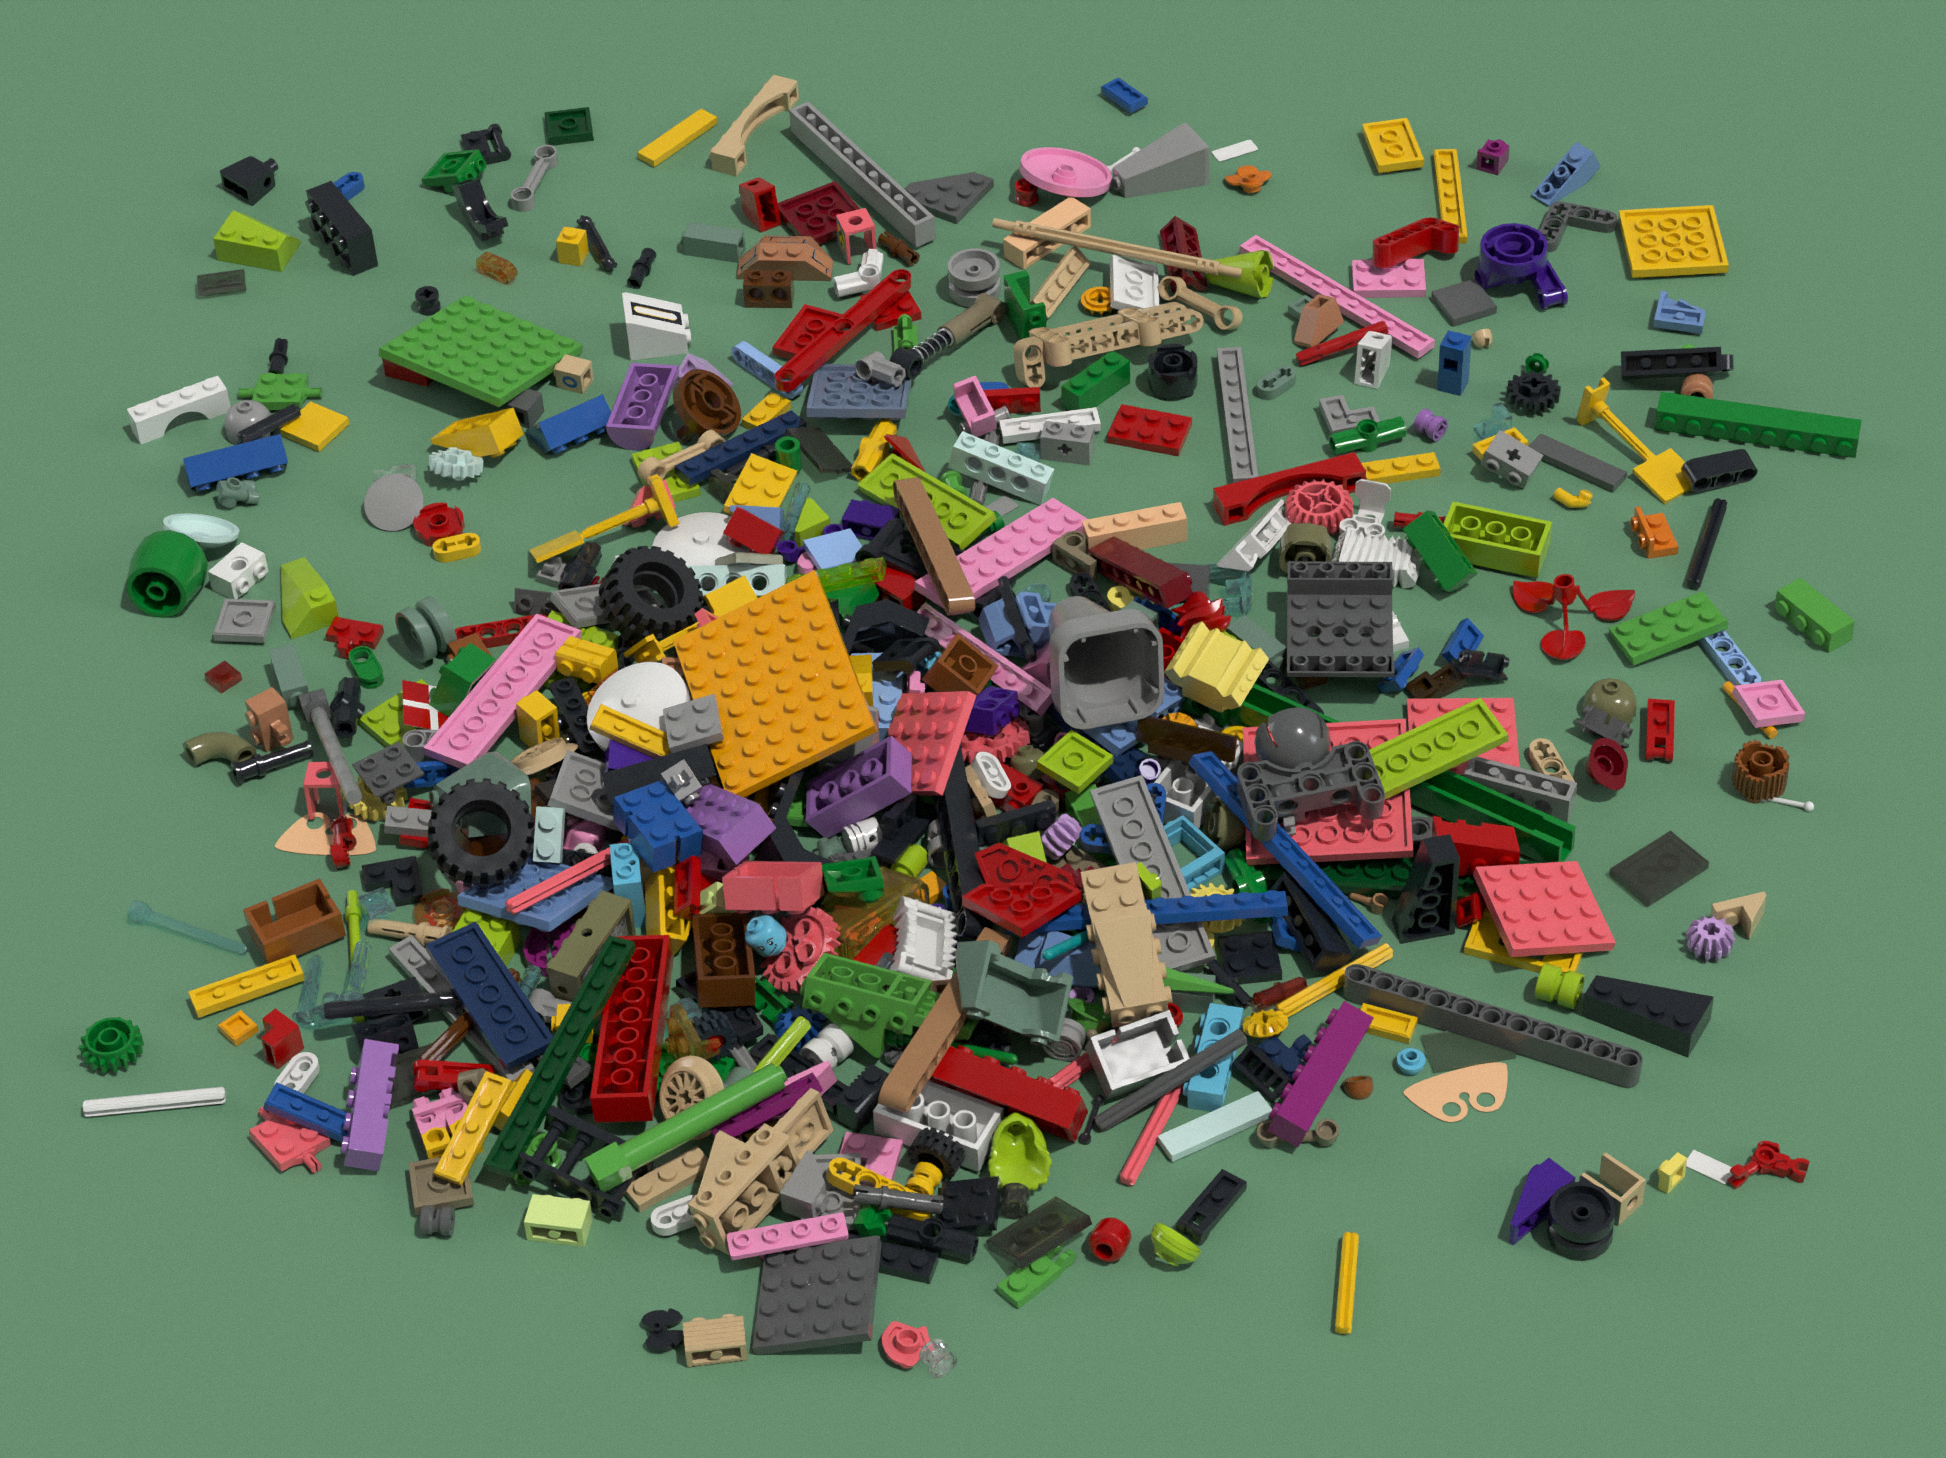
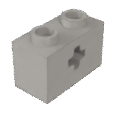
M1045 421L1040 436L1041 459L1090 466L1095 450L1094 427Z
M1499 430L1487 448L1480 464L1490 472L1507 479L1511 484L1524 489L1537 470L1543 455Z

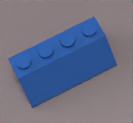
M281 434L186 457L183 458L182 464L190 489L196 488L197 492L211 489V484L218 481H227L230 477L245 476L247 480L259 477L260 471L268 469L270 473L284 470L283 466L288 464V459Z

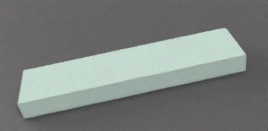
M1257 1091L1158 1135L1157 1141L1169 1159L1174 1162L1269 1119L1268 1116L1272 1108Z

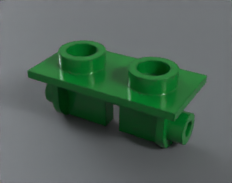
M755 977L754 1006L761 1011L768 1004L761 1013L775 1026L779 1013L785 1014L787 1007L792 1009L794 1005L783 994L778 998L774 994L777 989L767 979L764 978L760 981Z

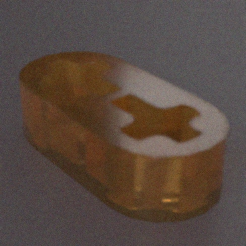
M490 252L483 253L476 260V266L482 274L501 283L509 284L518 275L516 267L510 261Z

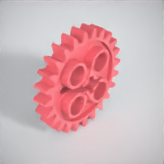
M1020 717L1015 718L994 736L964 731L961 740L964 764L969 762L971 765L976 754L979 752H988L1001 762H1005L1006 757L1011 758L1014 753H1017L1019 747L1030 743L1029 726L1026 725V721H1021Z
M809 906L801 914H790L788 919L784 916L781 917V925L787 933L785 948L775 956L763 957L760 955L761 958L766 960L760 965L765 970L762 975L777 990L782 993L785 991L792 995L793 991L800 994L803 980L806 979L823 953L838 956L834 948L840 946L841 943L835 939L841 934L835 930L838 924L832 921L833 917L817 907L815 909L812 906Z

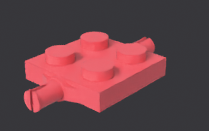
M263 1106L259 1109L258 1113L264 1118L265 1122L249 1129L250 1138L281 1172L293 1165L305 1163L313 1173L322 1168V1164L314 1156L321 1150L331 1146L330 1137L263 1109Z

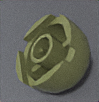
M1607 678L1595 682L1586 691L1583 709L1585 706L1590 707L1593 705L1609 714L1605 722L1607 725L1611 717H1615L1630 725L1633 717L1636 715L1637 700L1634 691L1627 683L1619 679Z
M1213 797L1209 804H1214L1212 811H1206L1203 834L1223 852H1226L1227 849L1239 845L1244 840V837H1246L1245 824L1231 812L1230 808L1221 798Z

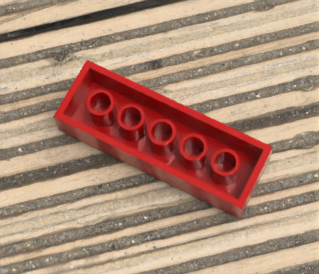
M958 1045L957 1049L949 1047L928 1080L1004 1108L1005 1117L1009 1116L1012 1112L1028 1116L1036 1122L1041 1131L1072 1143L1076 1142L1088 1114L1087 1107L1079 1091L1067 1086L1064 1089L1053 1086L1054 1083L1051 1080L1038 1076L1037 1079L1026 1076L1027 1072L1016 1066H1011L1008 1069L1001 1066L1000 1061L985 1055L982 1059L973 1055L974 1052L961 1045Z

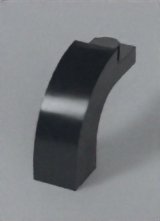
M472 177L452 185L456 200L466 222L480 240L485 241L504 234L503 228L509 226L506 217L498 216L492 210L480 179Z

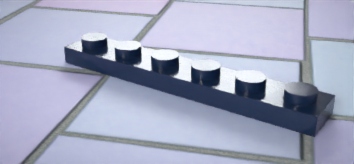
M788 411L675 465V474L691 486L745 459L751 453L754 454L761 450V447L765 444L770 445L783 436L793 437L805 431L807 422L793 411Z

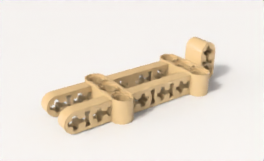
M1171 302L1144 309L1125 308L1119 310L1117 315L1054 329L1047 327L1035 328L1029 331L1028 338L1018 340L1013 347L1016 376L1019 382L1028 387H1041L1045 382L1046 376L1044 363L1053 367H1061L1071 364L1074 359L1131 346L1159 345L1163 339L1199 331L1202 328L1204 319L1200 312L1187 309L1186 306L1178 302ZM1191 316L1195 317V320L1192 321L1191 325L1185 323L1186 321L1191 319ZM1031 347L1030 354L1025 357V351Z

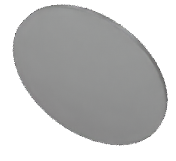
M390 474L376 480L369 487L364 499L365 513L370 522L381 530L391 532L400 531L411 526L414 517L416 516L417 518L420 515V510L424 504L423 493L419 485L410 477L401 474Z

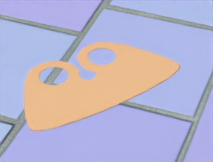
M316 812L315 817L322 818L324 823L318 829H310L306 825L309 820V814L304 815L284 832L276 842L275 848L301 854L332 855L330 845H332L334 835L325 833V830L329 828L330 818L323 813ZM346 814L347 819L352 818L357 821V826L352 829L357 845L347 853L349 855H362L375 852V840L367 822L359 815Z
M1492 1062L1457 1069L1413 1084L1405 1089L1403 1093L1415 1105L1435 1118L1445 1122H1456L1463 1119L1468 1112L1467 1104L1459 1098L1461 1093L1469 1094L1471 1106L1478 1111L1492 1112L1500 1108L1507 1090V1065L1502 1062ZM1481 1093H1490L1494 1096L1495 1103L1490 1107H1483L1477 1103L1476 1099ZM1453 1102L1460 1106L1461 1112L1457 1116H1447L1442 1111L1443 1106L1446 1103Z

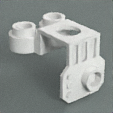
M1360 479L1356 482L1355 495L1360 499L1359 512L1357 515L1354 514L1353 518H1346L1340 522L1339 534L1344 533L1348 527H1353L1357 536L1362 531L1364 537L1370 533L1373 539L1377 534L1379 540H1381L1385 535V528L1381 525L1385 514V504L1390 501L1391 488L1386 483Z

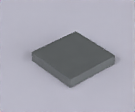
M1475 278L1432 291L1431 298L1453 326L1497 313L1496 304Z

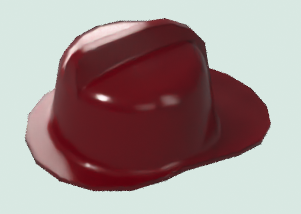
M1600 738L1591 747L1590 753L1585 760V769L1593 783H1600L1610 790H1620L1626 782L1628 758L1624 749L1616 741L1609 738Z

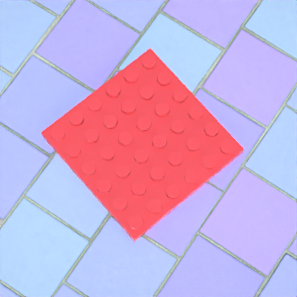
M1406 719L1326 723L1331 738L1330 751L1333 746L1348 744L1352 741L1363 742L1370 750L1406 733ZM1267 726L1268 731H1269V734H1270V737H1271L1272 741L1274 742L1275 746L1277 747V744H1276L1275 740L1273 739V737H1272V735H1271V732H1270V730H1269V727ZM1258 727L1243 728L1244 763L1259 761L1254 744ZM1410 788L1385 799L1383 813L1378 819L1368 820L1363 818L1359 814L1355 802L1306 811V821L1299 820V822H1295L1296 835H1290L1314 862L1413 857ZM1245 825L1247 864H1280L1270 851L1266 850L1263 844L1253 837Z

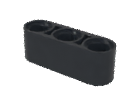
M1745 449L1693 458L1685 462L1681 467V472L1693 492L1745 483L1753 479L1758 472Z

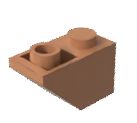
M1318 294L1302 308L1294 338L1295 345L1308 348L1318 345L1344 322L1335 297Z

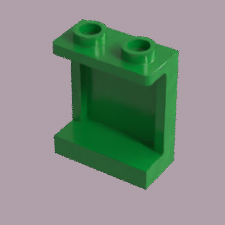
M1026 270L1004 275L1005 314L1019 339L1028 338L1030 330L1046 327V306L1043 302L1033 305L1029 304L1030 278Z

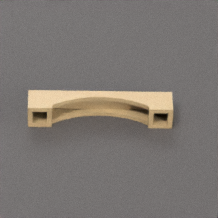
M773 75L763 85L761 91L753 97L752 102L747 108L743 109L742 114L732 123L729 130L722 135L716 146L712 147L709 158L713 171L735 177L738 176L747 164L745 144L757 127L772 116L783 111L789 112V109H792L799 100L798 81Z

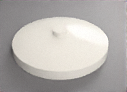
M712 512L682 516L678 518L680 524L673 527L667 524L657 534L652 545L661 547L662 551L666 552V550L673 552L675 557L678 559L681 557L686 561V566L715 565V559L736 552L749 553L750 548L743 544L739 548L727 541L728 536L723 534L731 517ZM705 580L702 588H714L715 580Z
M642 662L625 667L603 682L592 697L587 711L588 730L600 704H603L666 732L663 709L690 701L688 687L677 671L662 663ZM589 730L594 741L606 752L609 740L612 739Z

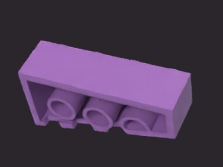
M364 1040L358 1067H352L349 1084H354V1090H349L346 1107H351V1113H346L343 1130L348 1131V1137L343 1136L340 1153L345 1154L344 1166L379 1171L384 1153L388 1125L387 1118L392 1097L391 1090L396 1070L394 1064L398 1055L399 1044Z

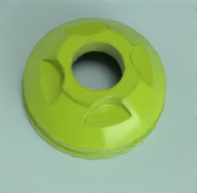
M1156 1222L1153 1226L1151 1239L1155 1247L1154 1253L1170 1264L1178 1266L1179 1264L1195 1262L1202 1253L1194 1243L1172 1228Z

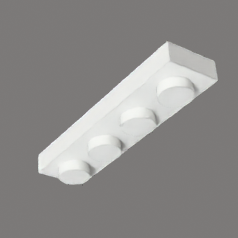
M1096 407L999 420L1003 444L1040 439L1045 421L1094 427V432L1101 431V422Z

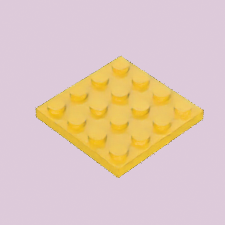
M1713 205L1619 210L1618 219L1632 278L1728 273L1729 264Z

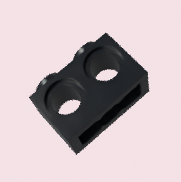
M408 1012L391 1013L351 1025L360 1055L365 1039L399 1044L398 1054L419 1048L414 1026Z

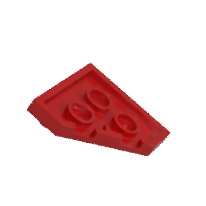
M1002 843L974 853L986 884L993 883L994 888L1010 887L1012 882H1033V886L1050 885V881L1062 880L1079 889L1072 873Z
M1062 880L1050 881V885L1033 886V882H1012L1010 887L994 888L993 883L981 884L962 896V905L1023 938L1081 901L1082 893L1081 890Z

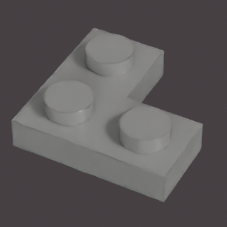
M1343 395L1319 399V408L1330 434L1356 428L1357 423L1363 419H1372L1380 422L1374 406L1349 410Z

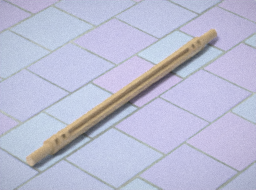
M994 218L992 223L994 228L1013 231L1016 235L1215 276L1222 274L1241 278L1242 269L1222 265L1219 261L1019 220L1012 222Z

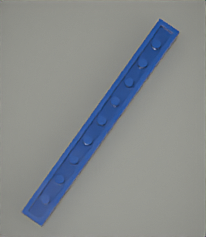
M1212 751L1192 755L1189 761L1190 766L1251 832L1237 793V778ZM1277 822L1275 837L1270 841H1260L1265 849L1270 851L1280 862L1281 866L1293 876L1299 886L1305 889L1315 900V903L1328 914L1333 923L1339 926L1354 945L1360 949L1378 944L1382 938L1379 931Z
M1270 890L1263 893L1241 892L1232 895L1212 894L1201 897L1183 896L1181 898L1144 900L1147 910L1154 914L1156 924L1288 916L1285 891ZM1076 903L1032 932L1086 929V925H1091L1087 904ZM1006 929V934H1014Z

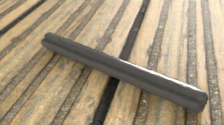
M1240 1029L1235 1030L1094 1117L1096 1125L1101 1131L1107 1130L1247 1044L1246 1036Z

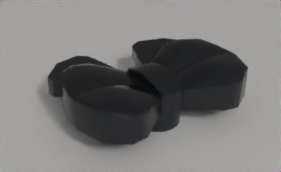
M672 1308L668 1309V1312L666 1310H654L643 1316L642 1325L650 1330V1335L645 1343L646 1349L651 1353L667 1352L672 1350L673 1347L678 1348L684 1342L682 1330H668L667 1328L683 1320V1316L679 1311Z

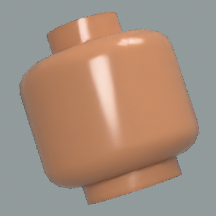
M1693 373L1683 380L1681 395L1712 399L1713 383L1705 374Z

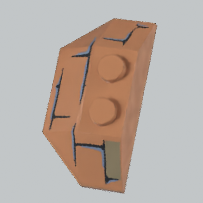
M763 236L739 259L737 279H744L745 270L793 271V280L831 281L833 260L811 236Z

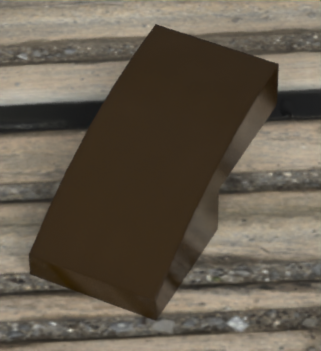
M1450 662L1432 675L1427 671L1423 672L1408 682L1405 687L1414 699L1442 698L1465 686L1467 682L1452 662Z

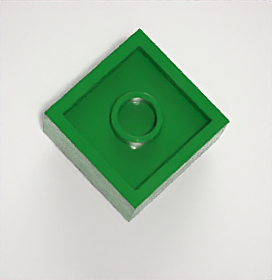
M469 643L465 648L460 647L457 655L447 665L443 664L440 667L439 673L442 675L436 688L433 687L429 693V696L432 697L429 705L450 717L494 665L496 659L472 643Z

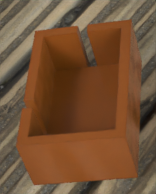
M320 878L272 897L276 921L272 922L269 905L266 900L243 909L248 932L267 964L294 954L296 956L346 936L341 912L333 899L330 898V894Z

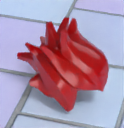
M1202 591L1194 592V595L1187 598V601L1182 606L1171 609V611L1179 614L1176 616V619H1180L1177 626L1183 625L1180 636L1182 639H1185L1194 624L1201 621L1209 631L1218 628L1223 633L1230 626L1232 617L1230 615L1224 616L1225 606H1222V598L1211 602Z

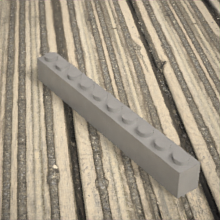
M805 102L789 109L791 132L915 247H919L936 239L934 216L811 103Z

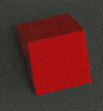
M275 1008L262 1018L266 1034L261 1037L266 1061L279 1069L304 1049L299 1025Z

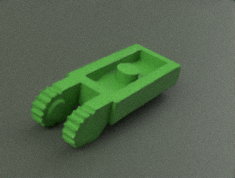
M1059 1239L1052 1240V1242L1045 1246L1042 1252L1037 1253L997 1285V1292L1016 1308L1020 1309L1058 1279L1061 1273L1075 1261L1077 1255L1073 1250H1067L1054 1263L1052 1259L1060 1253L1064 1244Z

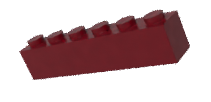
M1113 536L1088 549L1090 556L1097 560V573L1166 609L1194 595L1191 589L1192 579L1186 571L1162 559H1158L1150 553H1146L1138 547L1128 544L1126 541Z

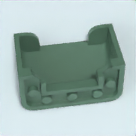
M498 752L483 754L435 784L433 790L429 792V801L431 806L434 807V805L439 803V797L444 792L449 793L451 787L457 783L462 786L469 779H475V782H482L483 778L491 779L493 784H498L501 781L507 784L506 788L508 790L515 789L520 793V799L527 802L529 813L531 814V785L527 774ZM486 811L471 812L463 816L457 823L458 829H462L463 833L469 838L507 833L505 823L495 814Z
M991 940L958 943L955 957L961 1009L967 1012L966 1016L975 1020L984 1019L1029 1038L1030 1043L1033 1045L1046 1046L1047 1043L1060 1041L1073 976L1064 972H1059V975L1049 976L1050 974L1047 973V969H1034L1000 954V944Z

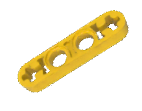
M842 1157L832 1159L826 1173V1178L830 1184L850 1194H853L854 1185H860L859 1182L869 1181L875 1188H880L883 1185L888 1186L890 1190L918 1193ZM839 1170L843 1171L841 1175L837 1173ZM886 1207L892 1214L920 1221L931 1218L933 1214Z

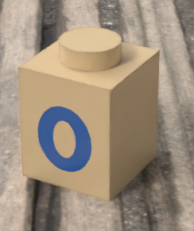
M565 354L562 360L554 367V377H556L557 388L584 394L594 380L592 362L590 360Z

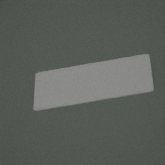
M1004 495L987 505L986 508L991 511H997L1002 517L1019 505Z

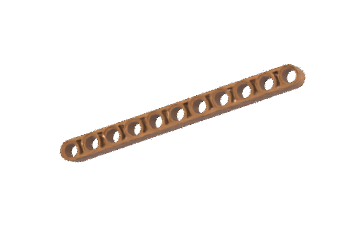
M985 927L976 941L991 940L1000 944V954L1007 957L1012 943V936ZM957 970L883 1083L878 1098L879 1104L908 1113L968 1019L966 1016L967 1012L961 1009Z

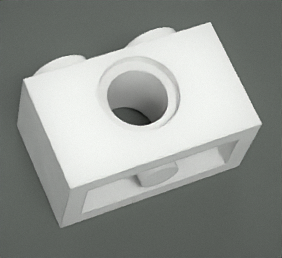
M241 542L211 568L208 574L213 591L229 599H238L269 571L265 553Z

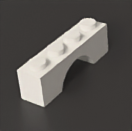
M215 376L150 401L140 403L128 408L127 412L132 432L142 445L163 437L168 424L180 414L192 411L200 412L208 419H212L226 414L231 405L227 388L219 376Z

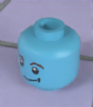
M769 915L755 917L747 924L745 940L759 955L763 957L775 956L785 948L787 933L784 927Z

